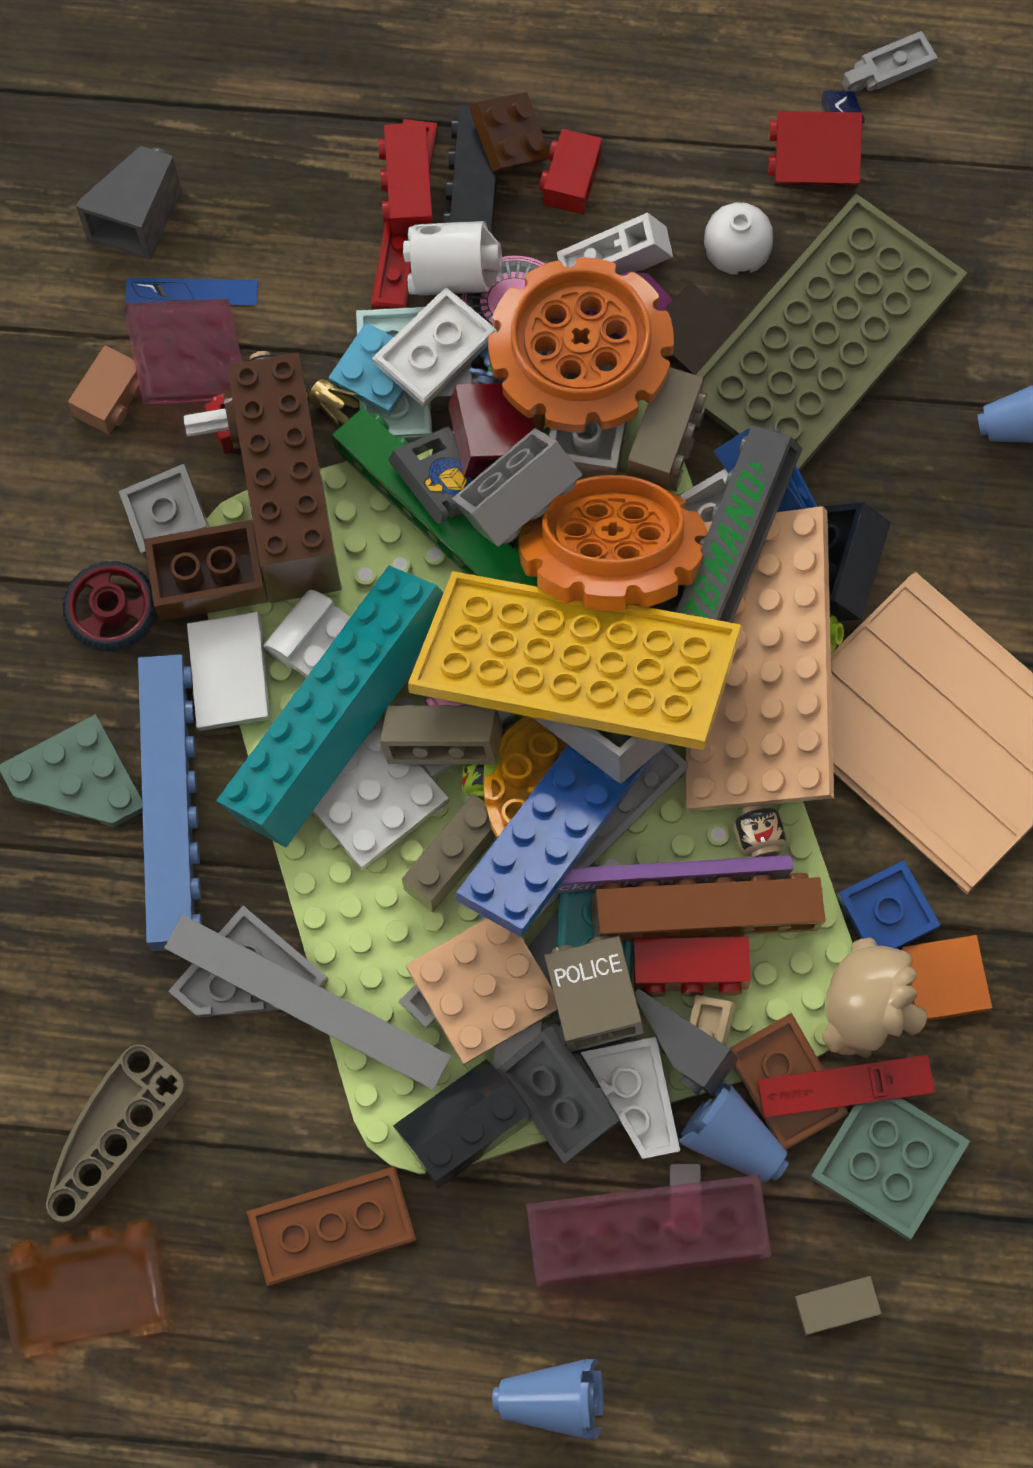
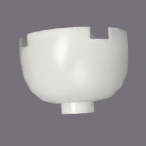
M735 202L722 206L712 214L705 229L704 246L708 260L717 269L729 274L738 275V271L745 272L750 270L749 273L757 271L767 262L773 248V228L768 217L759 208L748 203Z

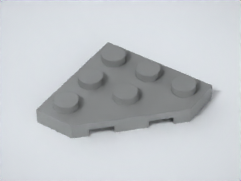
M242 906L219 932L222 936L321 988L329 980L325 974L245 906ZM193 963L168 991L199 1018L280 1010Z

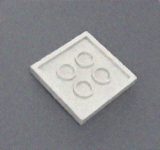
M381 719L378 720L313 810L315 816L362 871L449 803V798L420 764L387 763L380 744L384 724Z

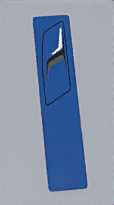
M127 278L125 302L256 305L258 281Z

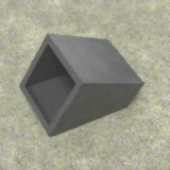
M140 146L78 201L76 208L87 240L151 260L182 191L173 156L160 148L149 149Z

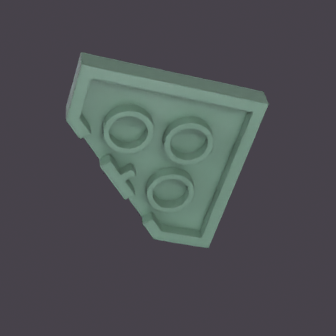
M96 714L0 764V772L16 801L44 806L52 811L78 818L81 816L99 821L100 824L116 827L143 813L142 799Z

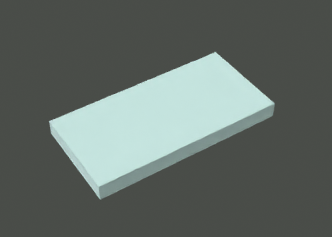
M425 307L356 311L357 335L367 322L394 337ZM405 392L391 415L387 416L359 400L360 409L364 407L371 415L374 413L380 415L389 426L388 431L396 438L402 437L407 442H413L432 434L430 402L423 407Z

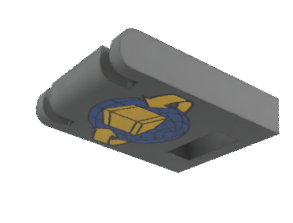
M449 427L393 450L388 461L436 523L446 521L448 516L452 519L463 514L452 498L476 477H463L455 435ZM433 449L432 455L422 460H419L416 456Z

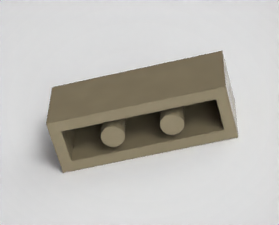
M387 706L380 744L388 764L497 765L503 727L497 710L478 706Z
M473 793L402 878L404 891L431 912L437 909L496 838L490 826L491 822L488 817L487 808L482 799Z

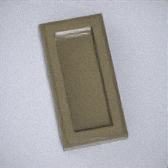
M871 1276L794 1297L805 1336L870 1319L882 1314Z

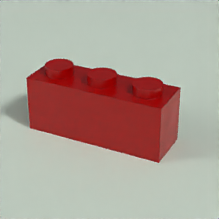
M426 122L384 125L385 139H378L379 159L386 160L387 165L386 170H380L381 190L388 191L389 201H382L383 221L391 223L392 235L408 234L409 227L417 224H433Z
M749 937L634 938V992L640 989L650 997H661L666 995V991H681L682 996L693 997L703 995L704 991L719 990L720 995L735 996L742 994V990H748Z

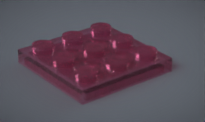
M229 299L126 304L124 313L143 404L210 401L213 397L222 394L223 388L230 387L227 365L240 363L242 358Z

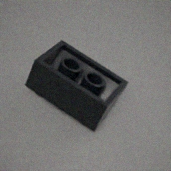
M865 502L823 506L827 510L830 611L836 615L837 621L862 620L891 522Z
M485 1059L394 1124L393 1127L438 1189L530 1123L531 1113L508 1081Z

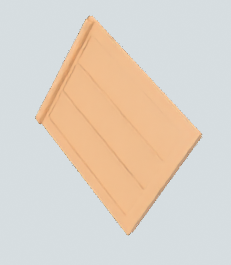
M915 572L831 654L833 773L950 877L964 893L968 894L1033 828V673Z

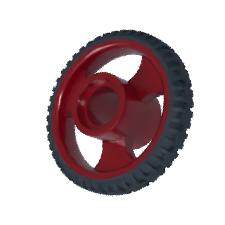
M119 561L95 563L88 566L89 568L80 571L79 575L75 576L70 582L71 584L68 585L63 598V616L71 634L88 648L104 652L124 650L133 644L135 645L142 637H145L152 627L157 613L154 607L151 583L146 575L136 567ZM111 576H122L131 580L139 587L143 595L134 600L126 599L123 590L118 585L110 583ZM89 586L93 589L89 597V605L93 614L86 620L78 621L76 615L77 600L82 590ZM107 602H118L114 610H102V607ZM129 617L135 618L138 621L132 629L122 635L101 637L103 627L106 629H118L127 623Z

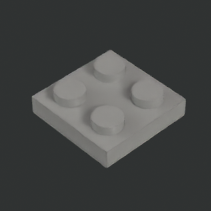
M185 464L119 491L140 553L144 558H146L144 539L209 527L191 475Z

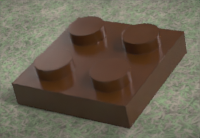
M527 92L479 101L469 107L493 173L543 162L548 159L549 151Z

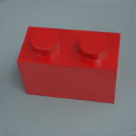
M562 129L559 140H553L550 146L548 161H552L549 171L543 170L540 179L539 190L544 191V205L584 215L602 157V138Z

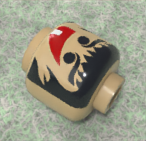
M764 805L744 807L742 809L743 814L733 823L741 853L748 857L780 855V849L786 844L787 837L779 812L772 808H764Z

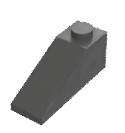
M638 989L634 994L673 1068L682 1075L679 1082L697 1095H699L701 1090H704L711 1096H714L739 1058L730 1048Z

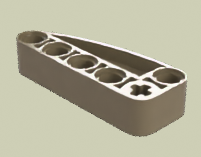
M136 1044L130 1046L106 1073L80 1113L62 1149L52 1177L46 1209L50 1217L63 1227L77 1226L87 1217L188 1098V1087L182 1076L145 1045ZM147 1057L150 1059L147 1070L142 1073L132 1072V1064L137 1058ZM165 1083L175 1086L177 1090L173 1095L168 1092L164 1093L162 1086ZM140 1111H152L153 1118L147 1126L138 1127L135 1125V1117ZM115 1140H126L127 1149L122 1155L115 1157L109 1154V1147ZM91 1169H100V1181L94 1186H85L83 1180L86 1172ZM67 1198L75 1199L74 1211L68 1216H59L58 1206L60 1202Z

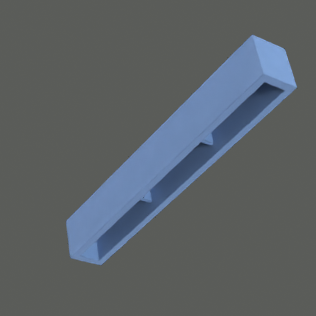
M182 655L138 658L146 940L152 952L168 951L164 947L182 914L202 924L201 914H195V901L201 900L200 878H194V865L200 864L199 844L198 842H193L192 829H197L199 826L197 806L191 807V793H197L196 771H190V758H196L195 737L189 736V723L195 722L193 701H188L187 689L193 688L191 666L186 667Z

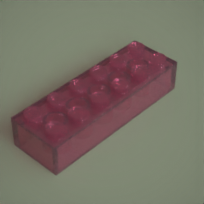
M760 1175L526 1204L536 1288L766 1260L771 1254Z

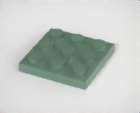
M902 1098L854 1105L810 1179L910 1241L970 1141Z

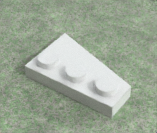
M652 1037L581 1052L642 1159L680 1151L657 1038Z

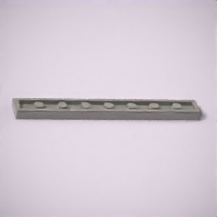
M183 914L164 947L166 950L432 1090L435 1089L452 1057Z

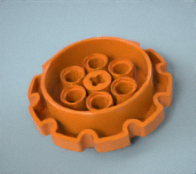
M579 257L576 259V264L573 267H565L561 261H553L528 272L525 275V288L516 289L511 287L499 301L493 314V327L499 331L488 336L491 370L495 378L506 379L502 383L503 395L513 407L528 418H532L535 414L545 415V425L549 428L565 432L583 433L586 431L587 424L591 422L598 423L603 430L613 428L637 416L638 401H654L664 387L670 373V362L663 357L671 356L674 351V333L670 315L665 310H656L659 305V294L646 280L635 272H629L625 276L618 275L614 262L597 258ZM588 310H595L598 312V314L594 316L585 315L584 312ZM553 318H560L563 320V322L559 324H552L548 321ZM613 333L622 334L624 337L621 339H612L609 337V335ZM543 349L553 351L548 356L540 355L538 352ZM602 365H611L612 367H614V369H612L611 371H602L599 369V367ZM567 373H575L579 375L575 379H566L563 377Z
M625 475L593 476L576 481L575 487L569 493L563 496L558 495L548 504V509L542 516L535 520L530 519L521 527L519 559L525 574L537 577V587L557 600L565 603L582 601L586 609L624 611L626 606L630 604L650 607L678 595L679 585H691L696 578L703 557L701 552L703 545H700V542L707 536V532L698 512L687 511L686 501L683 498L657 484Z

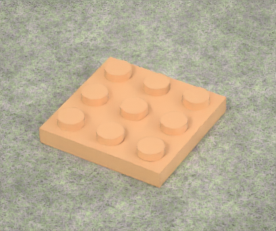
M489 919L481 921L406 964L407 971L463 1066L558 1011L553 989L523 938Z

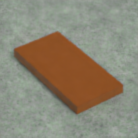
M395 1166L246 1211L268 1288L417 1242Z

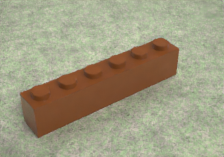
M794 873L787 875L786 879L772 880L770 875H757L750 877L749 881L735 882L733 877H720L713 879L712 883L698 884L696 879H682L676 881L675 885L660 886L658 881H645L637 884V887L623 888L621 883H607L601 885L600 889H596L591 897L594 938L603 935H609L611 938L619 936L620 942L634 941V938H691L818 931L826 922L820 877L809 878L807 873Z

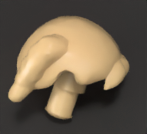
M872 938L859 939L852 943L851 954L846 956L834 971L825 998V1014L828 1024L822 1033V1040L831 1052L840 1055L857 1054L862 1058H869L872 1051H876L883 1045L888 1034L900 1037L904 1030L908 1035L913 1036L924 1028L927 1021V1012L924 1008L912 1004L917 997V991L911 984L916 980L917 973L910 967L913 962L911 954L892 947L878 946Z

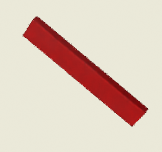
M403 119V124L424 122ZM426 122L429 176L438 131L437 123ZM385 222L371 300V308L374 310L407 308L409 300L408 274L412 273L411 262H405L403 255L404 241H409L408 234L392 235L390 222Z

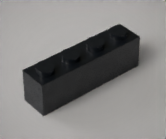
M459 105V117L452 118L451 139H457L456 149L449 150V170H454L453 180L447 179L446 200L451 201V211H444L443 223L485 221L488 231L493 235L498 172L493 173L469 109L471 105Z

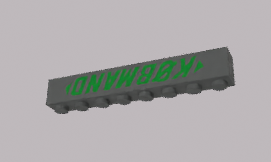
M752 425L748 435L742 439L739 448L740 455L735 468L727 475L725 482L726 490L721 502L715 506L712 512V524L708 534L700 542V545H703L701 548L703 557L696 578L691 585H684V592L679 605H676L672 612L732 623L803 449L791 436Z

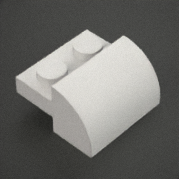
M308 590L263 645L264 651L291 671L295 669L307 678L315 664L320 660L351 617L335 607L334 602L330 598L315 590Z

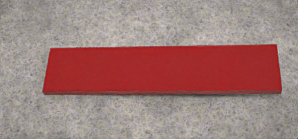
M928 1055L757 1080L764 1119L935 1093Z

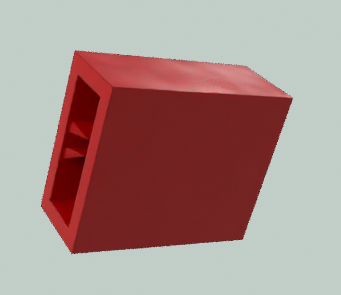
M778 111L776 120H770L769 141H775V155H769L768 176H774V185L857 187L860 184L862 113Z

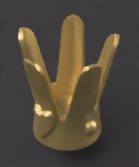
M320 379L313 387L311 385L308 386L311 390L308 397L309 403L316 408H321L337 425V419L343 424L349 420L339 410L344 407V404L354 408L360 406L359 401L347 396H355L357 393L339 389L328 380Z

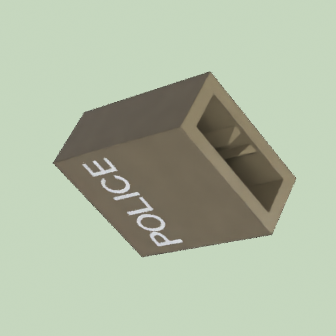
M609 935L598 936L591 939L589 944L578 947L563 945L553 949L552 953L544 955L565 1041L570 1052L644 1034L619 936L613 938Z

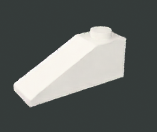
M647 212L558 251L557 257L565 267H573L576 264V259L579 257L607 260L616 264V273L621 275L624 272L645 270L673 258L666 226Z

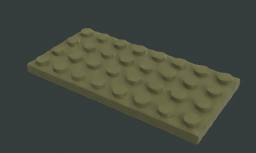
M855 194L696 374L703 377L702 391L707 392L704 407H706L705 414L735 437L746 429L751 428L752 425L779 431L781 434L791 436L803 448L796 464L798 470L801 471L964 282L967 272L861 196Z

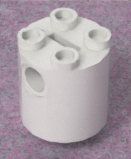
M485 221L417 224L409 227V241H404L403 243L405 262H411L412 273L408 274V291L410 295H438L446 287L454 294L488 292L502 269L501 244L488 231Z

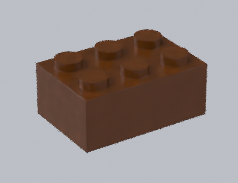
M252 520L144 539L153 602L160 622L268 602Z

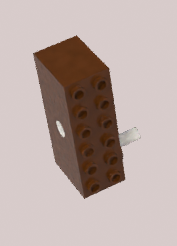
M299 352L228 364L227 370L230 387L223 388L225 409L185 415L184 424L187 437L229 430L233 448H241L260 567L270 603L301 598L308 590H315L321 594L342 590Z

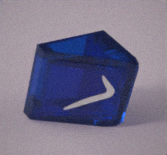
M828 90L823 92L821 104L824 112L862 113L853 91ZM862 114V124H863V123H865V119H864L863 114Z

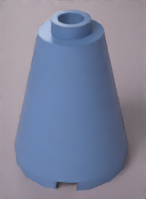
M1033 385L983 406L984 413L977 414L981 435L988 434L989 441L1033 443Z
M724 1080L714 1094L716 1098L714 1100L710 1098L706 1103L702 1101L682 1130L680 1135L683 1137L678 1142L695 1152L765 1183L770 1178L776 1181L789 1164L785 1160L787 1151L734 1087Z
M583 1359L502 1379L499 1387H494L493 1409L494 1411H499L500 1417L503 1420L585 1440L598 1439L601 1427H594L595 1416H603V1380L601 1371H593V1368L599 1362L597 1359Z

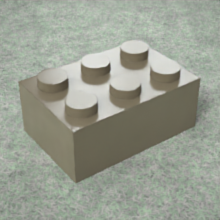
M670 367V373L664 387L654 401L648 402L628 457L627 476L650 481L669 491L671 489L678 490L683 475V470L681 469L684 459H689L695 439L693 435L695 428H700L706 407H704L707 392L702 391L703 377Z

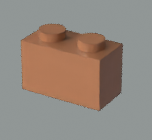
M104 345L68 401L73 417L110 435L114 427L120 426L125 420L128 412L127 407L132 399L139 397L145 388L146 377L141 363Z

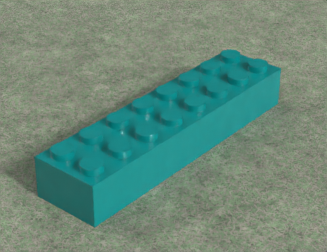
M389 565L216 801L241 824L287 847L384 714L387 706L392 703L410 678L441 601L442 590L431 582Z

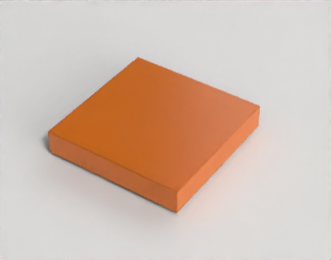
M977 935L902 947L901 950L911 954L913 957L910 967L917 973L916 980L911 984L917 991V997L912 1004L926 1010L927 1021L991 1011L992 1003Z

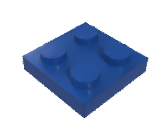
M905 860L839 892L837 895L859 938H872L878 946L899 949L938 930L941 926Z

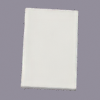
M446 287L394 336L372 360L373 364L419 404L425 407L488 346L489 334L496 333L497 331Z
M258 612L188 623L196 728L199 731L271 720L261 615Z

